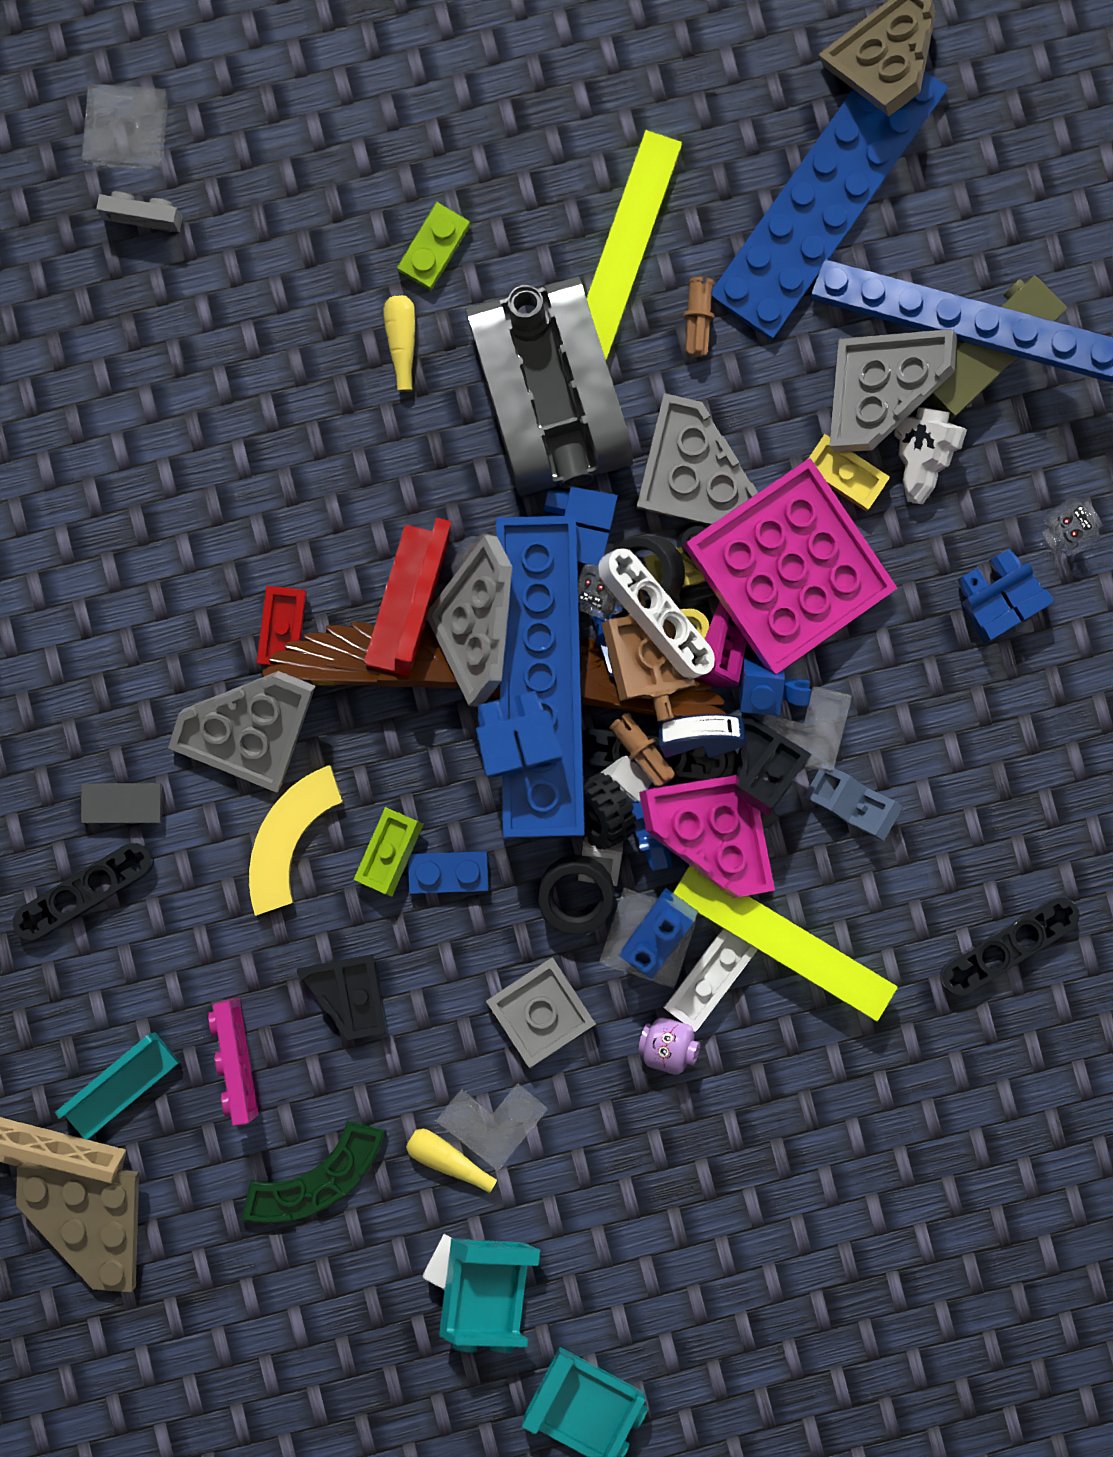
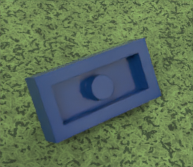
M487 851L411 854L409 857V894L489 891Z

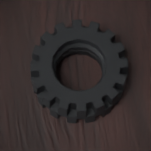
M604 773L596 774L583 781V837L587 836L588 842L591 845L595 844L599 850H607L634 834L637 827L634 824L637 820L636 815L632 813L633 805L628 803L626 799L628 797L625 791L622 792L620 789L621 785L617 781L613 782L612 777Z

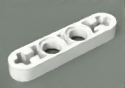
M624 548L617 549L603 556L598 568L602 581L675 669L688 679L697 678L710 672L715 662L714 653L710 645L630 550ZM617 562H619L622 566L620 570L621 575H619L616 571L618 567ZM632 579H634L636 583L628 587L627 585L632 583ZM639 589L645 590L649 594L651 599L649 609L644 608L638 601ZM665 619L671 621L675 626L676 636L674 639L666 636L663 630ZM683 642H686L685 644L680 646L682 649H679L678 645L682 644ZM693 653H695V655L697 656V659L695 660L696 666L692 663V660L694 658Z

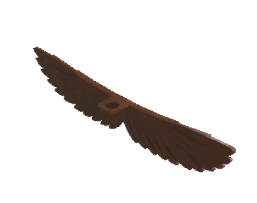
M352 622L351 627L328 625L326 626V633L304 634L305 641L286 643V651L276 652L269 657V663L274 666H270L262 672V677L280 671L315 686L377 685V687L461 689L429 622H426V627H424L410 677L365 666L364 660L374 625L363 622ZM585 639L579 642L582 704L612 710L616 708L657 717L653 699L639 697L620 701L615 677H611L608 674L602 650L596 646L595 639ZM695 679V686L677 690L668 695L674 718L699 714H726L723 710L719 709L724 706V700L719 695L709 692L712 685L700 679ZM500 684L489 697L500 698Z

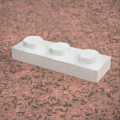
M722 929L663 1008L684 1024L690 1025L693 1031L696 1032L758 949L727 930Z

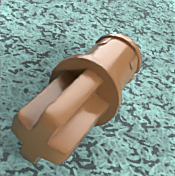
M703 277L689 279L688 311L684 312L683 318L687 321L685 353L692 357H702L708 353L710 322L714 321V314L711 313L714 281L710 278L705 279V284H702Z
M630 713L624 714L621 717L623 720L620 721L618 718L609 729L630 753L629 760L631 762L636 761L656 787L659 788L666 785L675 776L673 769L654 747L656 741L647 738L632 719Z

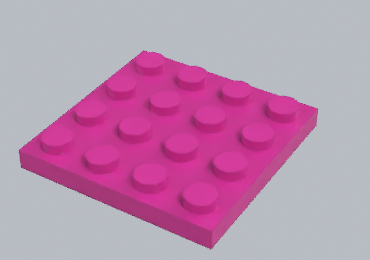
M811 458L786 473L682 545L763 666L775 675L897 589V586Z

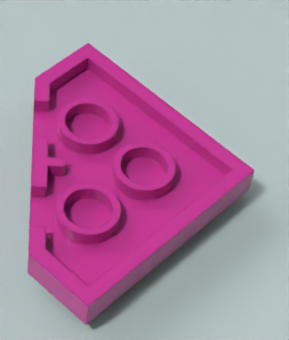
M736 775L639 792L646 832L730 897L737 898L775 891L760 811L735 795Z

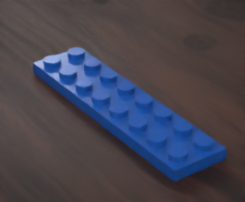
M924 71L920 93L891 116L886 115L853 89L712 289V301L772 341L817 278L823 262L831 258L949 87Z
M576 516L496 518V536L512 565L502 681L500 682V707L503 719L505 721L520 717L515 696L536 691L543 710H548L562 754L561 761L527 769L519 736L517 733L514 734L523 770L502 776L503 838L584 836Z

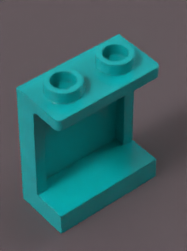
M451 1239L439 1336L451 1342L453 1349L463 1352H476L477 1346H489V1350L500 1353H512L513 1347H527L528 1338L520 1334L527 1265L539 1266L540 1249L524 1242Z
M559 1346L522 1417V1427L534 1434H537L539 1430L587 1457H624L629 1447V1442L625 1441L631 1427L636 1429L640 1427L647 1413L648 1406L644 1405V1391Z

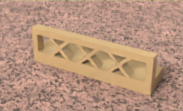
M0 1117V1162L14 1166H19L22 1162L35 1163L112 1183L118 1170L123 1168L125 1149Z

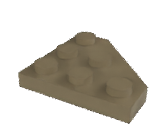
M888 0L819 54L822 65L886 115L891 116L921 91L936 14L933 1Z
M22 1162L17 1167L16 1206L92 1289L132 1292L136 1287L139 1171L118 1170L112 1183L35 1163Z

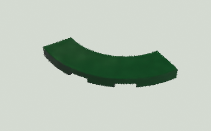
M347 1120L342 1136L334 1150L321 1164L311 1171L284 1181L267 1182L251 1180L241 1221L266 1224L291 1222L319 1213L332 1206L356 1186L366 1174L381 1147L386 1129Z

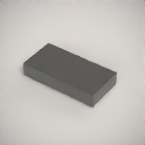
M161 783L81 784V823H162L163 784Z

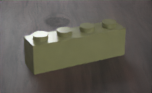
M1036 275L1026 283L1019 279L1003 295L1008 301L1001 306L1054 322L1068 309ZM957 340L955 372L926 400L936 410L950 412L948 423H950L1018 357Z

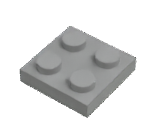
M553 957L486 1000L529 1068L596 1025Z

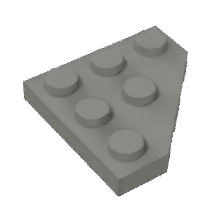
M953 329L839 339L830 434V448L834 453L873 450L955 372L957 335Z
M664 393L636 509L710 526L758 493L739 465L740 462L727 441L721 436L711 420L710 414L702 402Z
M483 536L430 607L427 620L469 706L484 704L502 681L512 565L497 536Z
M277 671L184 708L177 717L168 749L278 792L282 787L315 685Z

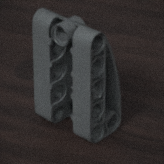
M579 276L548 284L540 289L530 285H520L512 290L508 298L496 299L465 308L520 498L559 486L563 490H570L571 487L580 488L589 484L594 479V476L633 465L630 437ZM525 305L535 307L532 312L526 314L518 311Z

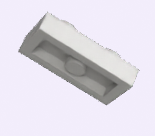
M112 192L111 196L99 194L96 210L105 221L180 233L182 217L178 209L173 207V203L159 198H151L150 202L137 201L134 196L123 192Z

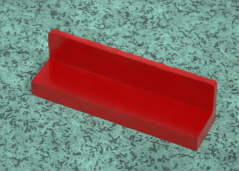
M436 517L432 531L410 525L404 527L365 656V666L410 677L450 541L452 521Z

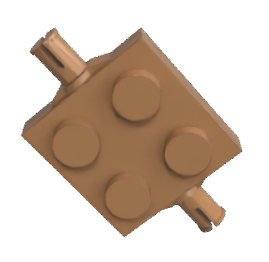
M639 589L638 601L647 609L643 591ZM630 614L601 623L620 701L639 697L653 699L657 722L673 719L674 716L668 695L674 691L695 686V679L683 677ZM665 619L663 630L666 636L674 639L676 636L675 626L671 621ZM685 642L678 645L679 649H682L680 646L685 644Z

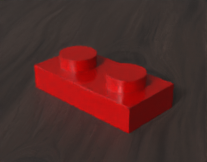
M266 586L257 655L258 665L274 666L269 663V657L276 652L286 651V643L301 641L307 597L306 590Z

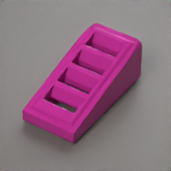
M720 601L705 637V641L710 645L714 653V666L707 674L697 677L717 688L739 685L747 640L736 624L735 626L729 624V618H732Z

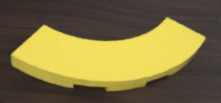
M331 765L314 771L289 788L278 799L263 821L255 839L249 868V888L255 916L294 903L290 885V870L296 845L304 831L320 815L334 806L343 803Z

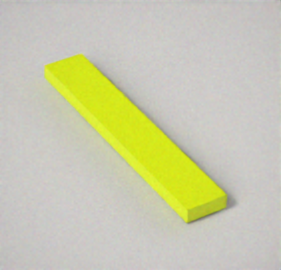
M645 130L587 296L589 309L606 361L682 146L680 141Z
M690 865L673 892L695 908L700 915L874 1021L879 1020L898 988L749 896L730 897Z

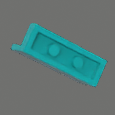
M156 1032L151 1033L59 1108L55 1114L59 1119L66 1116L85 1140H88L181 1062Z

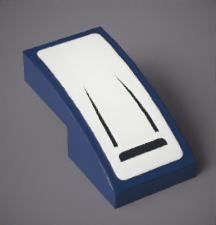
M699 714L673 718L658 723L660 748L665 758L702 746L708 758L747 746L745 726L741 716Z

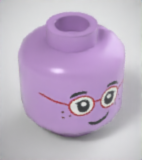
M660 1017L653 1024L647 1023L644 1027L638 1053L643 1055L644 1062L648 1067L678 1075L685 1070L687 1064L694 1066L699 1054L700 1042L694 1041L695 1034L690 1025Z

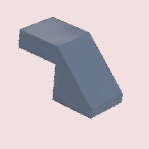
M824 763L804 795V798L882 841L886 839L903 809V806L895 800L865 787L852 776Z

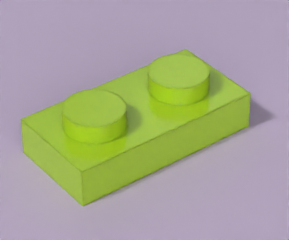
M436 202L397 267L398 272L431 291L471 226L470 221Z
M385 807L353 880L386 895L393 896L424 824Z

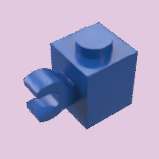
M744 658L739 691L740 712L780 716L782 699L795 705H809L811 689H809L810 681L785 679L784 669L775 675L766 669L759 659Z

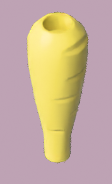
M392 296L384 304V324L396 372L397 391L408 392L413 390L412 363L415 342V310L413 302L407 296Z
M427 1129L415 1130L406 1145L408 1154L416 1161L444 1174L473 1184L488 1193L492 1191L497 1182V1179L483 1172L456 1148Z

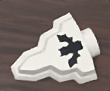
M918 407L916 417L908 416L895 428L894 436L900 440L898 456L905 464L903 484L908 502L923 504L935 488L938 472L948 467L954 451L962 448L967 429L948 423L950 412Z

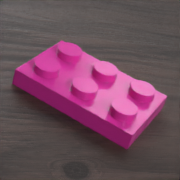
M234 998L214 1003V1012H209L208 1014L212 1036H218L221 1051L215 1053L217 1073L219 1077L225 1076L227 1092L221 1094L223 1112L225 1117L231 1116L232 1126L249 1123L259 1115L240 998Z

